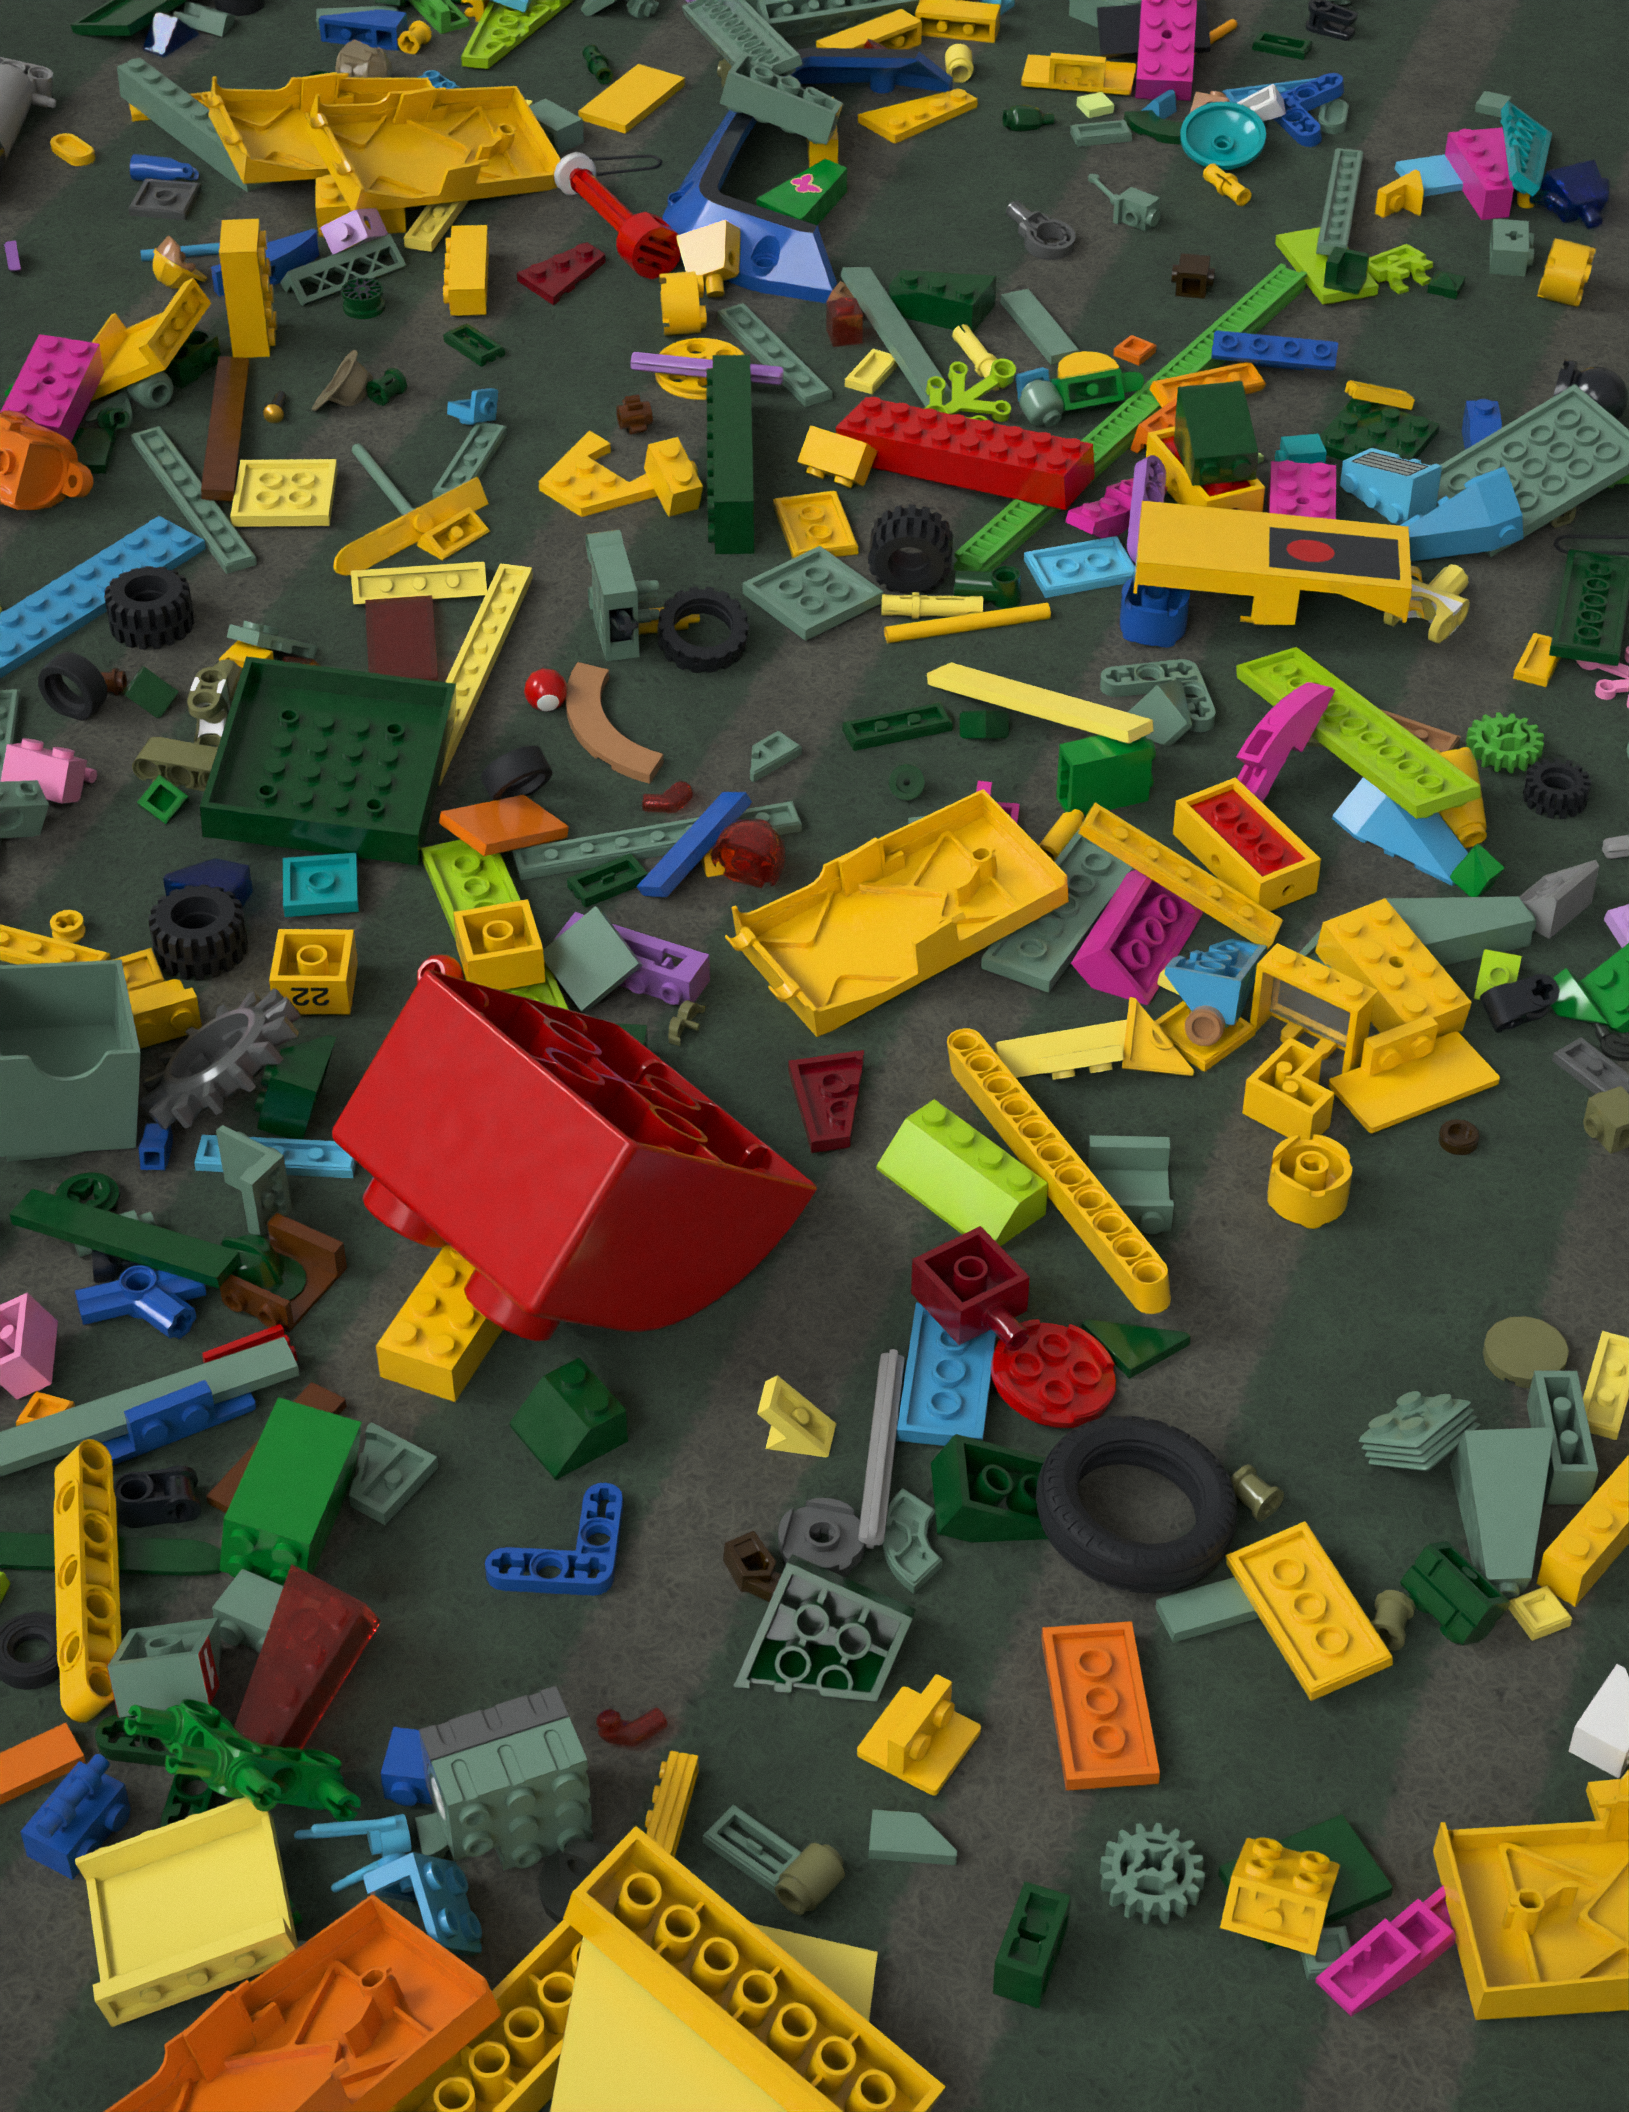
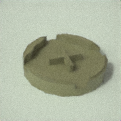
M1521 1316L1509 1317L1496 1322L1487 1331L1482 1353L1486 1366L1496 1377L1503 1381L1505 1378L1513 1381L1515 1386L1530 1388L1534 1371H1563L1566 1367L1569 1350L1566 1339L1555 1327L1543 1320Z

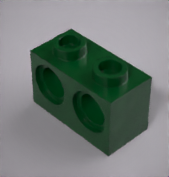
M196 327L193 329L168 367L163 370L171 378L174 386L183 389L192 381L197 380L210 367L217 365L218 356L221 355L218 335Z
M1024 1881L995 1960L993 1994L1040 2009L1068 1930L1071 1895Z

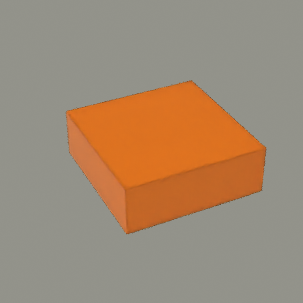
M1130 335L1114 348V356L1138 366L1156 353L1155 344Z

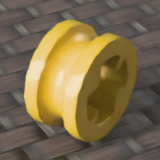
M63 910L53 915L50 920L52 937L54 939L75 943L82 939L86 933L83 916L77 911Z

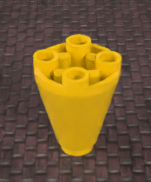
M1463 747L1444 752L1434 749V751L1480 784L1478 766L1470 748ZM1482 792L1479 799L1467 802L1461 807H1452L1438 812L1464 848L1474 847L1486 839L1487 824Z

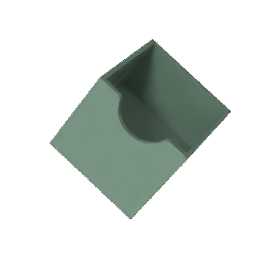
M122 960L0 965V1157L136 1148L141 1052Z

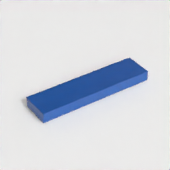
M722 792L637 885L641 894L649 897H668L751 805L752 801L747 793Z

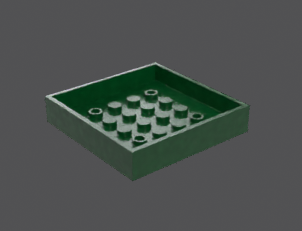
M246 656L200 804L202 837L329 854L356 853V856L359 858L419 865L421 848L424 845L456 717V684Z

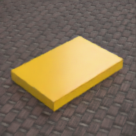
M836 491L773 499V507L792 558L818 546L823 547L835 557L858 554V544Z

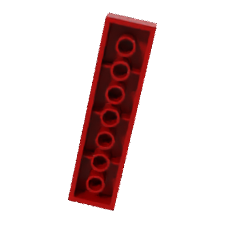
M866 397L835 427L836 434L865 442L877 450L871 468L1064 510L1073 503L1095 478L1092 443L1082 442L1076 438L1067 439L1053 436L1047 432L1024 430L1018 426L995 424L989 420L981 421L966 418L960 414L952 415L937 412L931 408L923 409L909 406L906 403L884 401L878 397Z

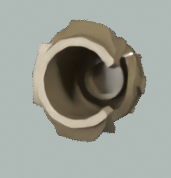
M354 39L348 42L337 56L336 73H348V78L392 77L391 61L380 47H370Z

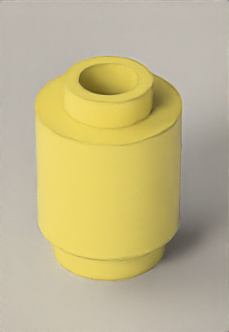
M964 44L950 46L945 53L946 73L953 77L954 82L964 83L973 74L972 52Z

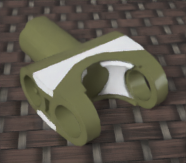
M220 660L214 667L203 668L195 676L187 699L188 712L191 716L197 718L194 737L195 744L219 746L242 672V668L234 661Z

